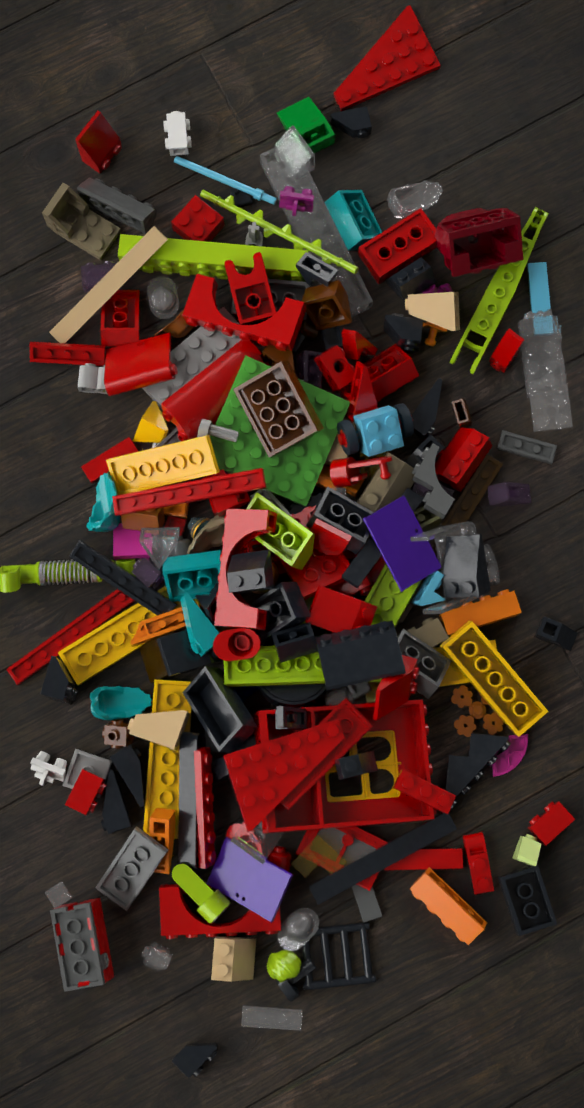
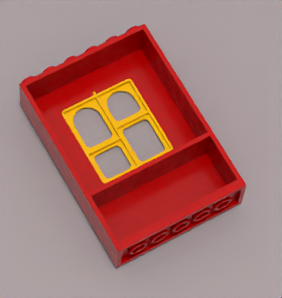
M408 700L378 720L373 719L375 703L353 704L373 725L362 738L383 737L390 743L391 753L389 757L382 761H376L377 768L388 770L393 775L394 784L402 769L431 783L430 775H432L433 769L428 758L431 754L430 744H427L426 736L429 734L428 724H425L427 708L423 704V700ZM337 705L302 708L307 709V729L317 726ZM343 705L340 709L351 708L348 705ZM261 710L253 715L254 721L258 725V728L255 730L256 745L305 729H276V710ZM357 743L349 750L350 756L357 754ZM319 764L315 767L316 777L320 774ZM334 765L289 810L279 803L262 820L263 834L427 821L434 819L437 810L393 787L386 793H371L369 773L361 775V795L332 797L329 788V774L337 772Z

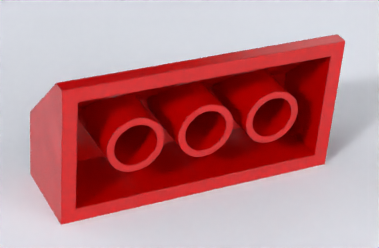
M396 344L363 363L368 368L377 402L419 376L412 358ZM353 381L337 390L340 396L347 401L350 398Z

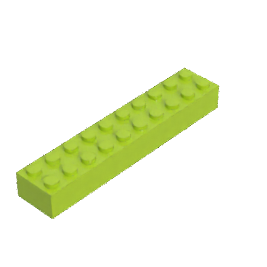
M120 234L119 261L144 236ZM167 238L168 240L138 269L146 273L160 271L167 275L172 273H180L182 276L201 274L208 277L217 276L218 279H228L224 264L226 260L233 261L239 274L247 275L254 268L253 255L260 252L268 279L306 282L296 268V263L305 252L308 253V250Z

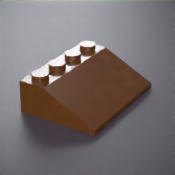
M288 360L277 363L233 389L269 458L324 429Z

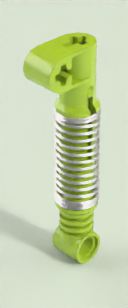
M73 559L66 562L65 560H62V562L54 560L53 562L49 561V563L48 561H38L36 564L1 566L0 591L14 592L19 590L22 584L37 583L38 585H46L48 583L50 585L52 582L54 585L57 582L59 585L61 582L63 585L64 582L68 584V581L70 584L73 581L75 584L77 581L79 584L81 581L89 583L91 578L92 583L102 582L103 579ZM117 559L116 562L111 560L137 577L135 559Z

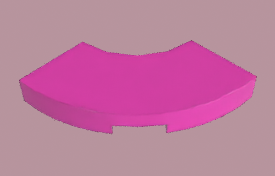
M522 734L519 737L516 735L508 736L511 745L505 752H501L496 756L498 759L492 765L493 777L510 772L520 763L527 750L528 734Z

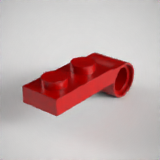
M483 832L463 835L474 894L494 891Z

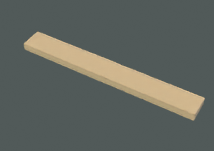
M153 226L49 333L59 343H66L168 239Z

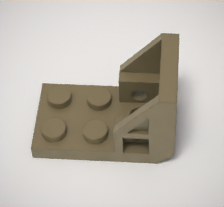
M65 183L61 184L42 212L46 224L51 230L99 260L103 259L121 232V228L91 211L88 204Z

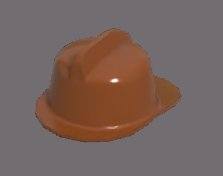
M183 309L174 321L160 331L170 332L171 336L180 338L187 335L193 326L188 325L183 318Z

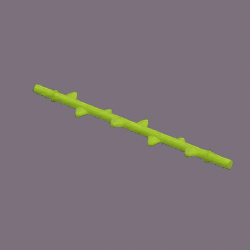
M205 190L201 191V197L213 202L216 206L219 205L235 213L238 224L243 223L245 220L252 223L256 222V225L264 228L265 238L276 234L294 243V249H306L322 257V261L329 265L334 263L337 267H342L354 274L358 272L359 267L343 260L342 257L339 258L321 249L320 239L309 243L293 235L290 224L281 229L263 220L262 210L251 214L235 206L234 196L232 195L223 200L220 196L217 197Z

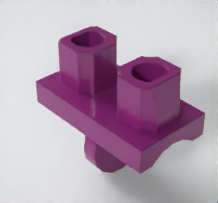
M286 186L284 191H280L279 208L293 210L292 216H296L297 211L313 212L314 195H312L311 189H304L302 194L295 193L293 187Z

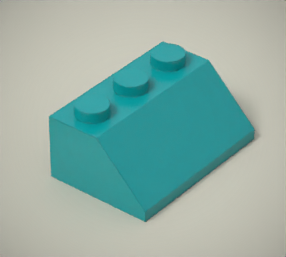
M338 190L324 202L327 212L331 216L347 251L358 250L361 245L382 233L362 190Z
M221 550L163 558L162 572L169 599L173 602L180 601L185 593H188L192 599H196V595H209L215 584L219 583L218 574L221 567Z

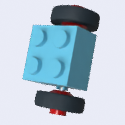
M403 403L393 407L388 405L354 415L356 431L349 420H344L337 424L338 440L347 455L357 453L359 446L361 453L368 457L403 447V438L410 437L414 433L412 416L407 406Z

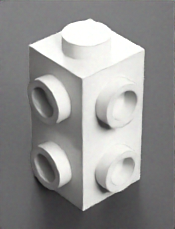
M173 111L166 114L167 121H163L164 132H168V138H165L166 150L169 149L170 156L188 155V148L192 147L191 136H187V130H190V120L186 119L185 112Z

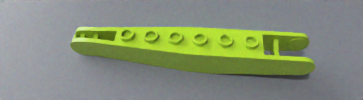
M537 207L534 208L529 220L521 231L524 260L501 265L498 268L450 360V364H455L462 347L465 346L479 353L470 369L471 374L475 373L514 296L537 237L548 217V212ZM529 229L535 231L533 240L524 237ZM471 330L487 338L483 347L467 340Z

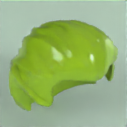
M281 950L271 953L268 958L267 972L271 978L283 982L286 979L298 976L301 960L292 951Z

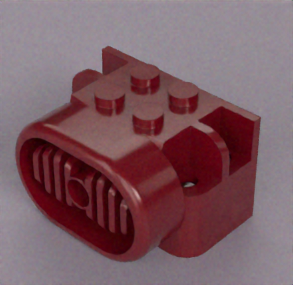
M475 208L450 214L438 223L436 228V246L444 255L445 265L451 270L452 277L468 273L477 274L481 273L484 269H497L501 265L524 260L520 216L507 208L493 210Z

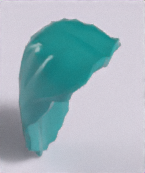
M104 473L100 475V480L96 486V503L93 506L92 515L89 517V522L86 526L89 531H112L118 527L120 522V516H115L112 496H117L116 486L111 475Z
M102 686L90 693L91 713L94 717L103 720L131 718L137 714H142L145 708L152 705L150 694H145L140 688Z

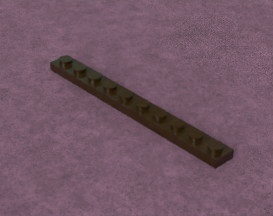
M488 454L430 543L439 563L445 557L446 537L460 534L503 466V463ZM426 577L423 578L420 582L417 590L415 591L408 606L402 614L399 623L402 624L404 622L405 618L414 606V604H412L411 602L414 599L415 595L417 594Z

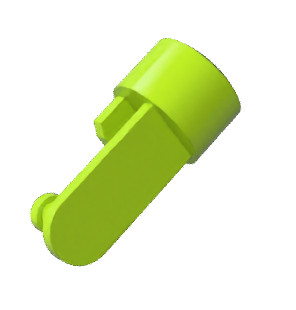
M178 864L173 868V880L199 906L197 912L209 924L213 923L230 906L231 902L218 889L213 892L188 865Z

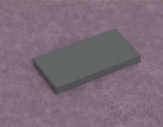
M136 826L95 888L128 911L169 849Z

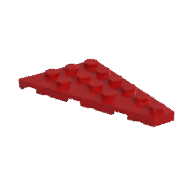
M411 5L403 10L334 92V98L341 111L440 69L441 65Z
M339 719L223 756L247 832L252 831L345 738Z

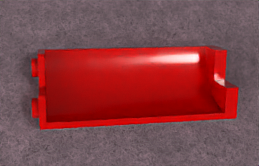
M240 340L161 403L162 415L166 421H171L177 426V436L180 441L197 437L202 418L212 421L213 425L216 424L245 355L270 366L268 362L263 361L260 357L262 353L251 341Z

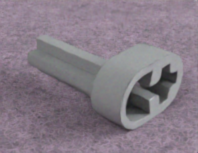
M253 222L252 225L248 226L249 232L246 236L245 245L255 244L256 246H263V235L256 222Z
M202 418L197 437L211 435L237 442L239 432L213 425L212 421Z

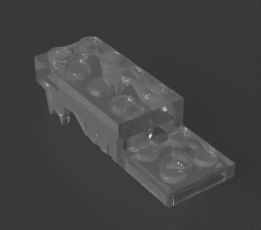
M547 309L545 312L541 310L537 313L529 311L524 315L523 320H519L518 330L519 336L524 339L521 354L526 393L530 399L534 432L572 428L568 386L566 384L567 378L561 350V325H558V318L553 316L551 309Z

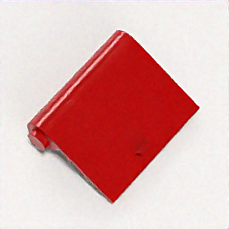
M170 332L106 349L104 385L109 396L175 379V375L178 372L176 365L172 364L170 360Z

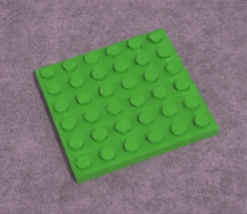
M245 355L215 424L238 431L237 442L210 436L219 470L224 469L226 473L232 474L263 468L267 487L264 490L306 507L338 433L337 424L343 421L350 402L298 379L324 429L269 458L233 389L269 369L271 366Z

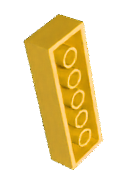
M473 621L465 623L440 645L514 735L521 736L549 712Z

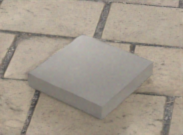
M75 749L62 786L73 789L82 769L107 780L113 762Z

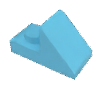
M439 571L428 575L411 603L424 606L445 601L446 599L434 592L442 584L441 579L444 575Z

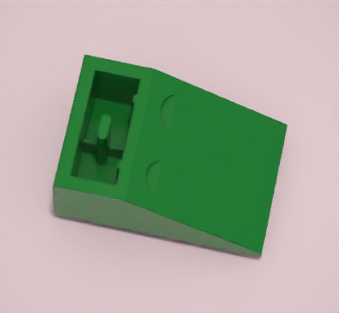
M310 97L277 112L281 123L302 160L335 143V134Z

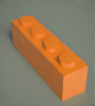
M509 589L498 592V596L492 598L490 595L479 598V602L472 603L471 600L461 603V607L454 609V606L442 609L443 612L440 613L439 617L448 637L453 635L468 621H473L479 628L520 615L522 612L515 591L509 592Z
M430 867L410 888L413 896L423 901L427 909L431 913L436 914L441 919L443 925L451 928L456 933L457 938L467 945L485 929L487 922Z

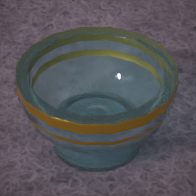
M194 517L191 519L188 529L192 539L211 520L210 518Z

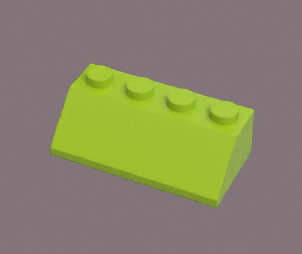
M257 492L246 509L270 510L277 513L275 533L263 534L255 539L290 566L302 570L313 553L315 534Z

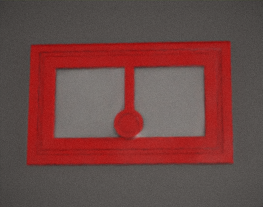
M356 826L307 830L296 854L333 873L388 842ZM379 872L356 885L370 891Z

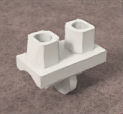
M40 751L36 758H32L30 764H32L31 770L36 771L34 777L40 779L39 785L44 786L46 781L53 784L54 779L64 782L67 761L57 758L54 765L49 764L50 755Z

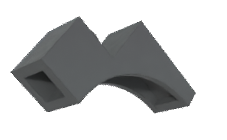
M432 444L430 448L426 447L421 455L424 458L421 465L417 463L412 471L414 477L412 480L430 490L422 500L425 502L423 508L443 519L455 499L445 492L437 479L435 458L439 446Z

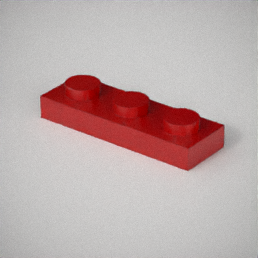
M403 769L400 771L393 786L394 789L445 814L449 813L456 795Z

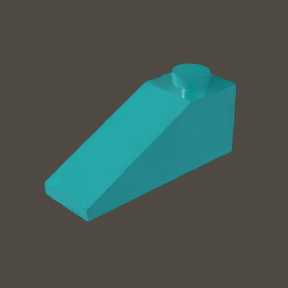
M185 593L180 601L189 642L191 643L192 650L196 654L199 653L202 657L213 649V641L219 632L191 596Z

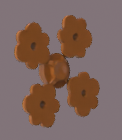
M462 685L458 689L453 690L454 695L451 697L453 704H457L459 708H463L464 705L470 706L469 714L471 716L461 715L459 720L454 722V727L458 729V735L470 737L473 730L476 729V725L473 724L474 718L480 719L482 717L485 722L483 728L487 729L490 735L503 730L502 725L504 722L496 712H493L491 715H485V705L488 703L482 696L481 702L476 701L472 703L471 697L473 694L471 691H468L466 686Z

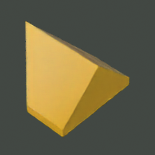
M152 401L142 416L132 442L160 443L166 438L169 430L156 401Z

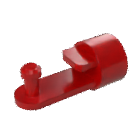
M392 456L356 461L353 457L335 459L330 464L331 481L336 488L356 486L359 480L367 478V473L360 474L359 467L376 464L380 465V478L383 480L389 479L391 473L388 470L387 462L392 461Z

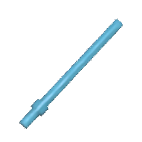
M176 156L174 159V163L252 195L256 200H264L273 205L277 201L276 197L264 193L262 189H254L179 156Z

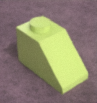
M526 834V837L520 836L512 858L530 866H536L541 848V843L537 842L538 838Z

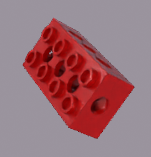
M422 208L361 245L358 249V256L376 282L380 284L437 248L436 228ZM383 254H384V255H387L388 257L384 258V257H381L380 255H383Z

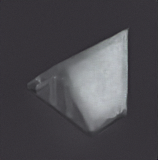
M180 527L141 528L140 544L158 569L161 568L179 542Z

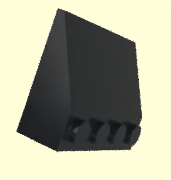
M393 620L315 637L327 690L406 673Z

